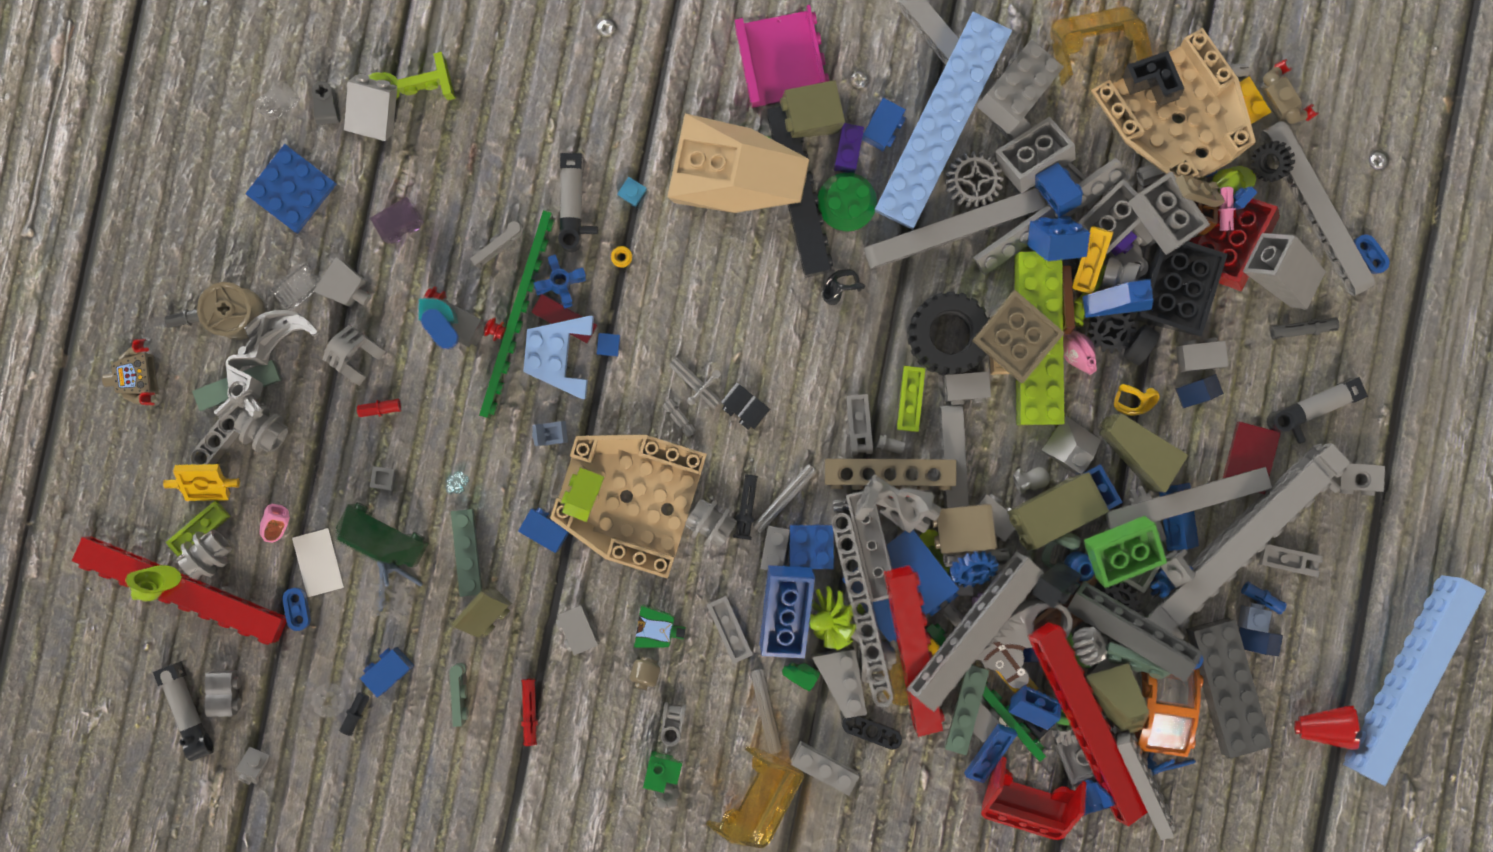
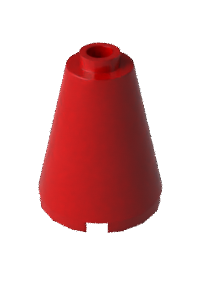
M1344 706L1299 716L1298 721H1294L1295 734H1299L1301 739L1350 750H1358L1360 739H1355L1357 732H1360L1357 711L1353 709L1354 706Z

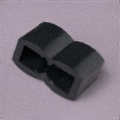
M736 383L721 401L724 405L722 409L731 417L733 414H736L741 418L739 423L748 430L750 427L755 430L771 410L739 383Z

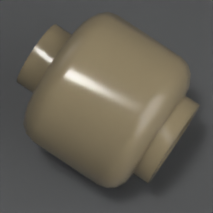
M641 657L640 660L634 661L629 678L635 683V688L647 691V687L656 686L661 669L657 665V661Z

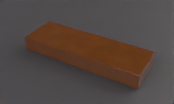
M1063 266L1064 334H1071L1075 328L1071 266Z

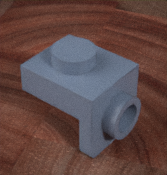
M566 421L532 425V437L535 446L568 443Z

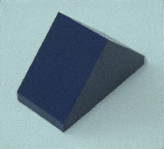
M1216 374L1175 389L1183 409L1212 400L1224 394Z
M1239 627L1244 650L1271 656L1280 655L1283 635Z

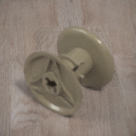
M229 282L212 284L203 291L197 305L199 321L206 330L215 335L226 336L229 339L235 340L249 338L244 327L255 317L265 313L263 301L256 293Z

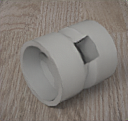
M1110 258L1105 270L1103 284L1114 287L1127 282L1138 281L1141 265L1131 262L1125 265L1123 260Z

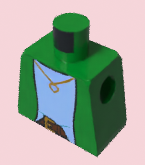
M642 604L634 647H670L671 638L684 640L686 627L674 625L675 615Z

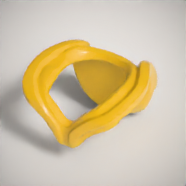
M1122 384L1116 393L1114 407L1125 415H1141L1150 411L1158 403L1160 395L1154 388H1148L1143 393L1137 388ZM1124 391L1138 396L1141 400L1140 405L1137 408H1130L1118 402L1121 392Z

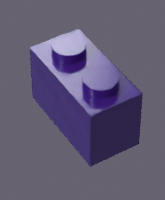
M844 123L842 126L834 165L835 171L855 173L864 127Z

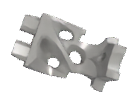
M874 475L869 480L856 504L858 508L855 518L863 521L868 513L874 509V506L878 504L884 506L880 513L903 530L911 533L916 528L924 533L931 522L928 518L935 521L940 515L941 508L933 503L935 495L930 492L907 488L899 490L892 487L882 478ZM891 510L897 511L899 515L895 514Z

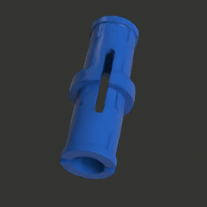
M1249 581L1241 589L1242 594L1257 601V604L1265 605L1279 615L1286 609V602L1272 596L1270 591L1262 590Z

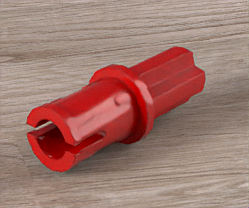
M399 398L387 401L376 400L374 403L357 406L359 417L374 415L381 417L386 413L401 412Z

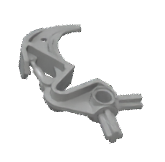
M273 310L255 317L244 327L247 336L251 339L245 347L242 346L238 349L237 355L228 357L225 363L229 387L227 395L229 398L214 412L221 420H224L238 406L246 408L253 419L263 415V409L256 401L261 396L263 383L240 370L243 366L268 365L271 351L283 337L291 332L305 330L313 337H316L319 333L307 319L297 312Z

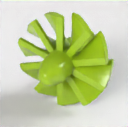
M826 586L827 600L821 594L820 589L815 590L820 605L812 599V608L819 613L810 614L809 625L815 630L813 632L814 635L824 641V647L839 650L853 642L851 636L856 629V624L850 623L851 618L854 617L851 604L843 605L842 592L838 591L837 603L835 604L831 588ZM859 604L857 610L862 615L865 609Z

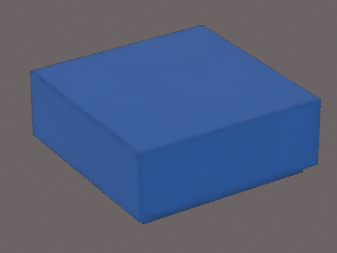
M599 333L597 355L618 357L620 335Z

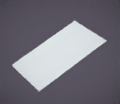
M328 528L292 538L307 597L344 588Z

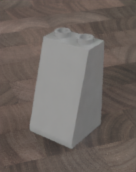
M1268 233L1261 234L1243 270L1245 274L1288 306L1300 309L1308 308L1326 272L1295 235Z

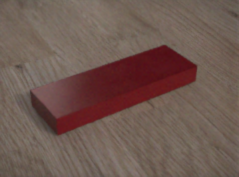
M541 294L531 313L551 324L582 318L579 314L568 308L564 309L563 305ZM593 323L592 335L570 333V335L588 344L598 325Z

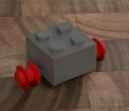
M436 286L426 291L424 298L441 300L451 306L456 312L458 323L450 324L458 333L459 343L470 347L471 344L478 346L483 335L485 337L489 334L493 335V341L504 336L506 330L504 327L505 322L498 324L495 317L488 321L475 317L449 303L446 299V291L438 293Z

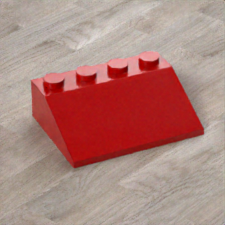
M1252 198L1243 209L1234 210V230L1219 231L1220 211H1218L1217 225L1210 232L1203 236L1189 239V242L1228 254L1219 280L1220 284L1242 292L1249 278L1243 270L1261 234H1271L1280 218L1278 206Z

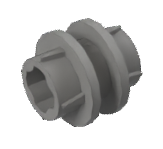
M261 406L263 415L253 419L245 408L234 424L233 431L239 434V441L244 445L253 441L252 449L256 452H261L262 450L267 452L276 451L288 434V427L282 423V416L274 414L269 418L270 409L266 406Z
M701 499L685 522V526L693 531L691 537L694 539L698 533L707 537L704 543L705 546L712 543L720 548L735 527L736 520L728 515L729 509H726L723 514L716 511L714 508L718 502L715 500L710 504Z
M212 529L206 534L198 531L193 535L195 544L188 541L181 545L182 554L177 558L179 566L190 577L198 579L202 575L212 577L216 573L214 564L219 567L225 566L228 563L226 555L232 549L224 536L216 530Z

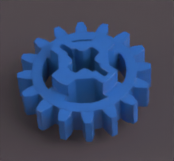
M985 550L981 553L974 551L972 555L966 553L965 556L959 557V562H953L950 574L957 586L963 585V587H967L970 585L974 587L977 583L982 585L984 582L990 581V576L996 575L995 571L999 570L996 557L992 555V552L986 554Z

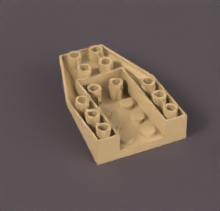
M685 113L667 197L677 204L731 213L799 203L802 200L810 160L751 128Z

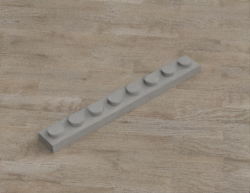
M1114 158L1078 183L1083 190L1082 203L1064 215H1073L1126 178L1120 161ZM1048 204L975 255L974 259L980 271L987 275L1027 247L1030 221L1039 220L1042 217L1058 218V215Z

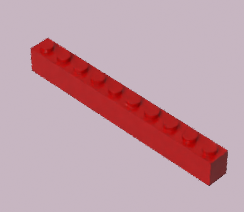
M93 536L81 537L72 562L79 564V568L86 571L99 572L98 576L105 579L114 578L118 580V584L129 587L126 583V578L131 572L161 565ZM180 573L181 581L177 586L163 591L158 597V600L163 603L170 604L172 602L177 604V608L182 611H194L202 619L218 621L217 624L221 627L235 628L238 630L237 633L249 637L252 635L257 637L258 642L266 645L279 641L287 622L285 615L183 573Z
M1047 623L1027 637L1097 782L1113 798L1115 805L1111 806L1110 809L1116 821L1129 827L1147 814L1148 811L1117 747V741L1112 737L1111 727L1102 716V708L1092 695L1093 689L1086 682L1083 676L1084 671L1074 657L1075 652L1065 638L1066 633L1061 626Z

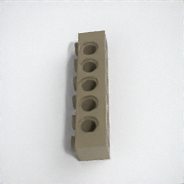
M825 459V485H830V489H843V485H852V489H865V485L868 484L869 480L864 478L863 473L867 468H872L875 475L885 480L888 484L895 485V488L899 490L903 488L908 489V485L917 486V490H930V486H939V490H952V486H956L957 460ZM845 468H850L853 471V477L850 480H845L842 477V471ZM888 468H893L897 473L893 481H889L885 477V471ZM910 468L916 469L919 473L915 481L909 480L906 476ZM933 468L938 469L941 473L940 479L937 481H932L928 477V472Z

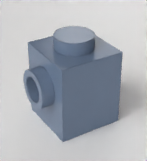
M1251 603V606L1241 605L1238 626L1268 633L1272 611L1265 610V605Z

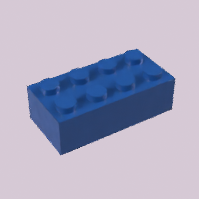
M768 565L759 642L762 656L805 658L815 582L812 568Z

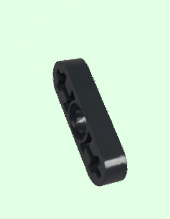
M862 716L842 718V727L848 734L890 750L897 749L902 744V736L894 728ZM854 718L855 723L858 725H862V721L865 722L862 726V733H858L860 729L855 726L848 729L846 721H851ZM873 725L877 727L878 733L876 736L869 737L866 735V728ZM882 729L885 730L884 735L892 736V734H895L897 742L893 741L892 744H889L888 739L882 737V741H879Z

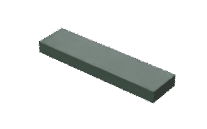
M270 360L268 365H258L242 371L263 383V387L282 380L275 360ZM227 378L192 391L199 411L220 405L229 398L227 395L229 388Z

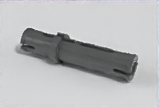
M1337 317L1320 320L1314 318L1307 322L1271 326L1270 335L1275 340L1306 334L1319 335L1322 332L1338 331L1339 320Z

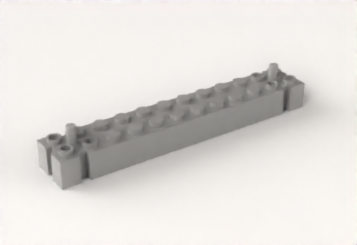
M1333 443L1315 444L1303 455L1299 462L1291 466L1271 485L1272 488L1266 490L1265 495L1262 494L1188 564L1189 567L1193 568V572L1196 575L1192 580L1174 588L1163 599L1159 596L1161 594L1160 591L1138 614L1178 638L1183 639L1185 637L1184 634L1176 626H1184L1189 621L1188 617L1193 612L1200 611L1205 605L1204 602L1209 597L1217 595L1221 590L1220 586L1225 582L1231 581L1236 576L1235 572L1240 567L1247 566L1252 561L1251 557L1256 552L1263 551L1268 546L1267 542L1272 537L1280 535L1284 530L1283 527L1288 522L1290 523L1297 519L1300 515L1298 512L1302 508L1310 506L1315 501L1314 497L1319 492L1322 493L1328 488L1334 493L1338 492L1341 487L1333 477L1338 478L1343 475L1347 470L1346 467L1351 462Z

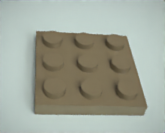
M1014 290L972 341L1020 383H1024L1063 336L1064 332Z

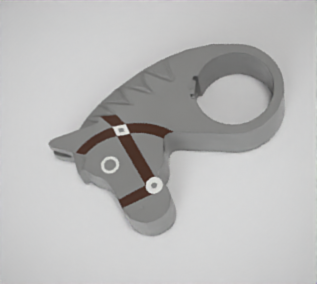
M1033 598L1020 603L1012 613V616L1004 623L997 635L992 638L976 660H980L985 669L990 668L1000 672L1007 683L1013 688L1020 689L1027 685L1029 675L1022 667L1024 663L1023 650L1033 648L1027 636L1035 632L1032 621L1035 620L1037 614L1051 606L1039 598ZM1059 604L1056 607L1061 612L1059 626L1064 629L1066 633L1065 638H1067L1072 629V617L1069 611L1062 604Z

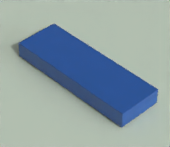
M997 723L965 770L966 778L985 783L1018 735L1016 730Z

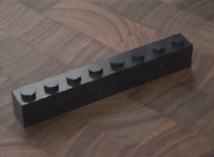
M781 106L767 109L766 115L772 140L808 158L807 150L803 151L801 143H804V137L792 138L791 132H787L785 119H787L786 111H782ZM807 171L801 202L787 204L804 278L829 273L830 267L833 266L832 256L827 254L825 247L828 246L826 233L822 234L820 226L824 225L821 212L817 213L816 205L819 204L816 192H812L811 184H814L812 171Z

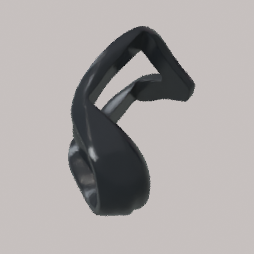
M838 270L826 281L822 291L823 300L828 305H836L840 301L844 290H857L860 292L862 289H865V284L860 283V279L854 270ZM843 276H853L855 284H840L837 279Z

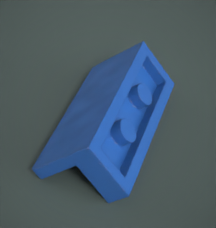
M1190 483L1170 485L1166 492H1159V496L1189 489L1191 485ZM1194 511L1163 519L1167 551L1187 550L1199 546Z

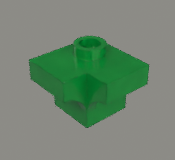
M652 751L643 788L664 793L666 783L677 785L683 762L675 760L671 755Z

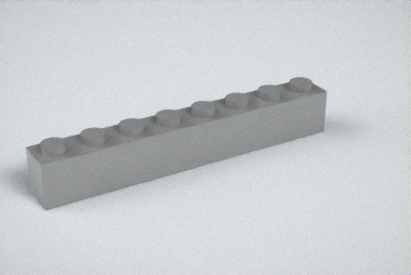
M1016 552L907 690L934 712L957 685V682L965 672L970 669L973 662L984 651L992 638L997 635L1004 623L1012 616V613L1019 604L1024 601L1027 594L1037 584L1044 572L1029 558Z

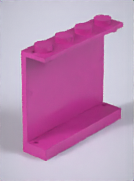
M807 5L806 11L748 23H744L743 18L735 19V30L751 108L780 103V98H783L785 90L829 81L828 73L824 74L823 66L826 65L823 52L820 53L818 46L821 45L820 33L815 31L814 26L817 24L815 11L811 12L810 5Z

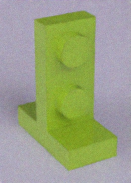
M442 52L433 54L437 70L395 80L397 89L402 94L414 95L418 90H434L441 85L443 96L447 101L456 99L447 60Z

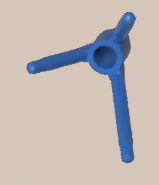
M1156 728L1155 732H1160V728ZM1149 752L1147 767L1152 770L1154 776L1163 771L1194 764L1196 761L1192 759L1175 763V760L1171 759L1158 765L1153 760L1154 752Z

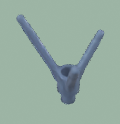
M377 562L380 575V612L383 611L384 584L389 586V573L396 571L419 586L423 585L422 582L400 569L393 562L391 564Z

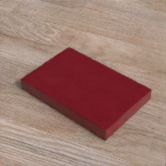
M1240 421L1237 422L1222 479L1266 467L1270 478L1281 432ZM1263 490V491H1260V492H1256V493L1265 495L1266 490Z

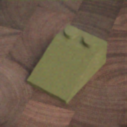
M490 587L481 591L451 625L478 638L484 634L488 636L496 627L493 625L498 618L503 620L510 612L508 607L512 603L497 589Z

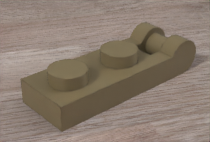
M1180 175L1175 179L1183 198L1211 207H1218L1225 202L1223 195L1218 192L1219 187L1216 182L1207 183L1185 175Z

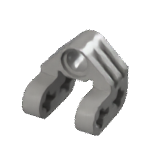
M348 325L330 340L322 360L360 386L366 376L348 363L358 347H361L378 360L381 359L386 351L362 332Z

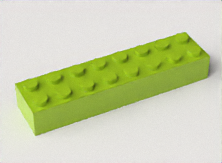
M1018 252L1014 255L1015 290L1063 331L1062 260L1047 261L1036 252ZM1063 336L1024 383H1020L1016 379V425L1064 424Z

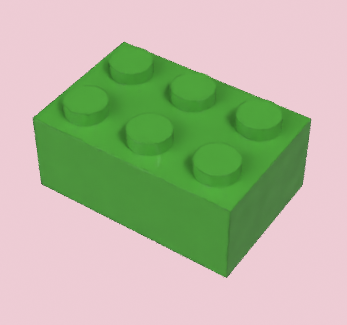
M1146 516L1084 540L1095 577L1105 588L1167 563L1156 524Z

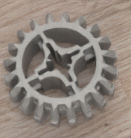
M975 151L971 152L970 157L967 153H964L962 159L959 157L955 159L956 164L951 163L949 167L952 171H947L946 176L950 179H947L945 184L952 185L947 189V192H954L951 197L952 200L957 197L960 199L957 205L960 206L965 202V209H968L971 204L973 209H977L979 204L981 207L986 206V202L992 204L994 202L993 197L998 198L1000 195L998 191L1003 188L999 183L1004 178L997 176L1002 172V169L995 170L998 162L995 161L991 164L989 162L992 158L991 156L983 159V152L978 157H976ZM970 165L969 175L958 178L959 171ZM979 167L983 168L988 175L982 174L979 171ZM972 177H976V179H978V183L976 185L972 184L973 182L970 181ZM991 183L988 193L978 196L980 186ZM960 186L968 188L970 195L966 194Z

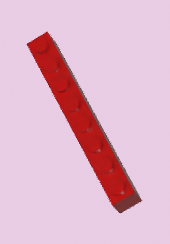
M909 565L884 571L913 728L918 737L943 731L942 722H945L942 709H939L938 706L933 712L907 690L933 657L932 652L928 650V645H931L928 632H925L924 628L927 625L926 615L921 611V606L924 605L923 597L917 589V586L920 585L918 573L913 572Z

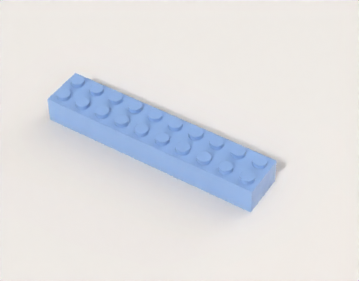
M972 12L875 208L876 213L911 230L914 229L1010 37L1011 29Z
M1441 575L1435 581L1431 596L1425 600L1424 609L1421 615L1416 618L1411 634L1406 637L1403 650L1395 658L1391 673L1385 677L1381 692L1376 695L1371 711L1364 718L1365 723L1360 732H1357L1355 739H1360L1358 750H1348L1345 754L1343 765L1386 786L1486 590L1464 578Z

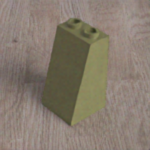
M1122 413L1110 415L1109 417L1106 416L1100 424L1102 429L1099 434L1152 492H1166L1187 459L1188 454Z
M1087 472L1063 480L1009 510L1007 513L1010 523L1016 528L1020 536L1021 544L1026 550H1032L1109 512L1090 473Z

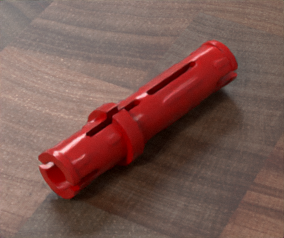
M522 679L523 721H521V726H523V745L534 746L537 745L536 725H538V720H536L535 679Z

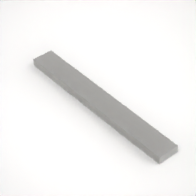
M1263 467L1111 510L1105 513L1109 530L1142 516H1146L1152 522L1267 490L1272 488L1267 469Z

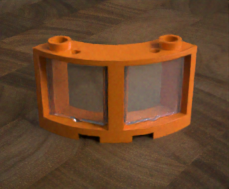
M1198 668L1193 670L1186 682L1172 674L1164 679H1155L1149 673L1141 671L1142 695L1146 698L1145 702L1150 713L1142 729L1133 732L1137 738V746L1140 745L1142 751L1187 757L1190 750L1194 749L1196 743L1195 734L1199 719L1203 675H1200Z

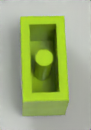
M580 467L578 474H573L568 485L572 487L570 492L565 491L561 503L565 504L562 513L587 522L604 476Z

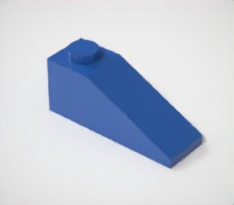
M1150 280L1127 282L1083 296L1085 318L1151 310L1153 295Z

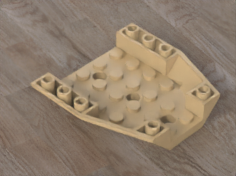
M1203 28L1185 37L1180 47L1169 52L1185 88L1179 100L1158 106L1151 88L1130 95L1123 78L1113 84L1108 80L1091 90V93L1124 142L1163 173L1168 174L1172 171L1176 178L1180 175H1185L1200 180L1233 161L1256 142L1239 79ZM1172 116H1181L1183 118V122L1175 123L1172 119ZM1196 150H1204L1207 153V157H1198Z
M648 435L576 436L570 454L572 458L550 519L603 558L668 579L707 454ZM580 467L604 476L587 522L562 513L565 505L561 503L565 491L570 492L572 488L568 486L573 474H578ZM625 490H629L633 494V499L629 503H625L621 499V494ZM665 503H670L674 507V512L669 516L664 515L662 512V506Z

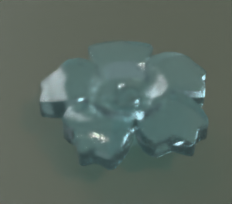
M455 471L454 475L446 478V492L450 495L453 492L455 494H462L465 491L463 486H467V483L470 481L469 477L461 471Z

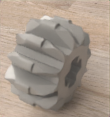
M1086 627L1074 632V637L1072 638L1073 648L1076 651L1075 654L1079 656L1080 662H1083L1085 665H1093L1105 660L1107 654L1106 644L1099 630H1096L1095 627Z

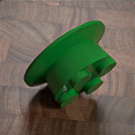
M844 172L830 177L822 185L818 194V210L821 212L823 220L830 227L839 231L849 232L864 227L874 216L877 206V197L873 186L867 179L856 173Z

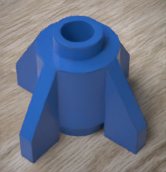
M1093 779L1084 781L1087 782L1084 815L1108 809L1115 805L1112 796L1098 782L1094 783Z

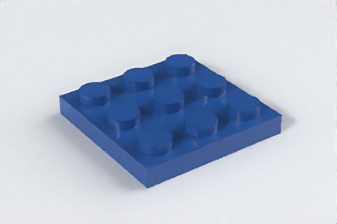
M284 144L245 194L298 234L337 183Z

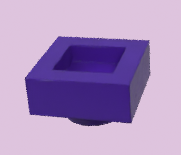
M1131 231L1111 252L1115 256L1121 252L1126 254L1133 248L1134 244L1132 242L1137 236Z

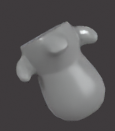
M1042 467L1034 468L1028 472H1022V469L1018 468L1015 474H1013V480L1018 492L1023 494L1028 489L1036 490L1046 487L1049 484L1050 476L1047 470Z

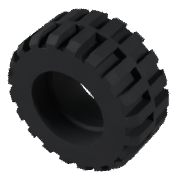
M939 293L927 299L913 314L911 323L908 326V345H911V353L913 356H916L917 362L921 366L927 367L928 371L932 373L937 372L939 375L944 376L964 373L977 366L987 355L972 341L990 319L985 314L986 309L984 306L980 307L975 298L970 299L964 293ZM953 314L960 317L966 323L969 330V341L962 351L955 354H946L939 351L933 345L930 338V328L939 316Z

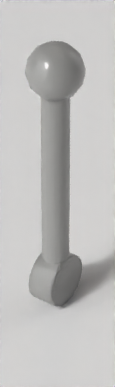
M714 370L712 377L693 397L687 399L689 405H694L700 394L715 379L720 378V371Z

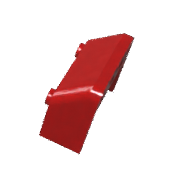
M1002 757L991 773L982 804V817L1054 840L1065 838L1085 814L1087 782L1082 781L1075 791L1062 786L1055 789L1053 793L1045 792L1012 782L1013 774L1006 769L1007 758Z

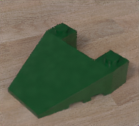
M359 502L347 505L336 526L337 541L378 562L391 564L393 560H397V565L402 566V564H405L408 567H416L429 545L428 542L424 541V536L416 532L404 534L371 517L372 513L367 511L368 507Z

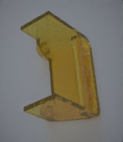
M1126 6L1055 21L1050 29V36L1055 59L1064 66L1059 73L1061 85H1065L1073 76L1069 55L1081 50L1084 43L1083 38L1124 30L1125 36L1134 42L1138 61L1153 56L1146 24L1131 8Z
M746 746L745 750L754 756L752 768L758 773L739 809L733 808L726 811L720 823L707 820L706 825L729 843L764 848L772 840L803 780V772L767 751Z

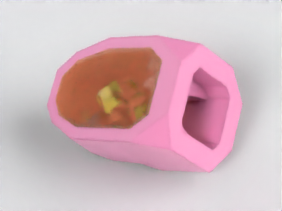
M270 504L265 508L259 532L265 542L273 543L283 536L290 518L288 509L277 504Z

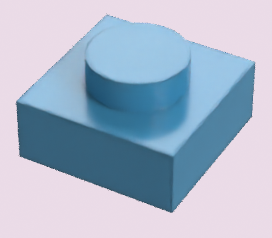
M628 177L617 195L636 207L647 188Z

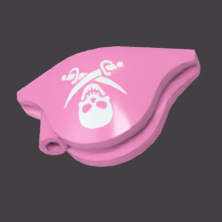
M1075 330L1071 334H1063L1065 360L1089 375L1096 372V352L1094 344L1089 337Z

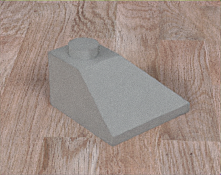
M1064 416V424L1057 426L1041 451L1075 475H1080L1084 473L1093 460L1101 440L1069 417Z

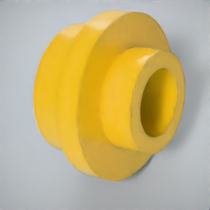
M619 246L612 251L611 260L615 266L624 268L631 263L632 253L627 247ZM620 254H625L626 258L625 260L620 261L618 260V256Z

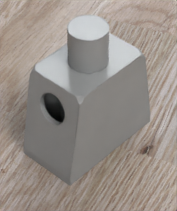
M337 257L314 290V292L349 307H352L355 301L366 306L371 299V295L363 291L367 282L346 262Z

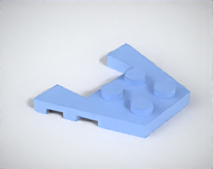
M586 316L527 329L523 372L580 399H586L588 380L566 377L570 333L592 335L594 316Z

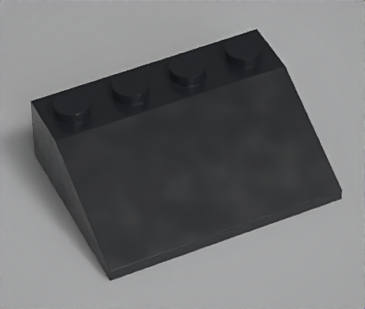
M1186 241L1165 255L1160 246L1156 244L1145 279L1151 282L1153 295L1152 309L1138 311L1135 320L1153 326L1202 336L1228 254Z

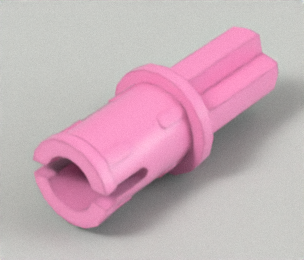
M1233 187L1220 188V194L1223 195L1225 202L1218 209L1220 211L1219 231L1234 230V210L1236 208H1233Z

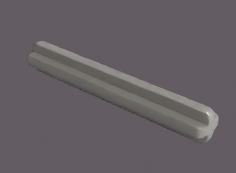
M808 464L757 519L753 527L761 533L813 477L816 469Z
M755 669L751 671V677L770 754H776L781 752V745L763 670Z

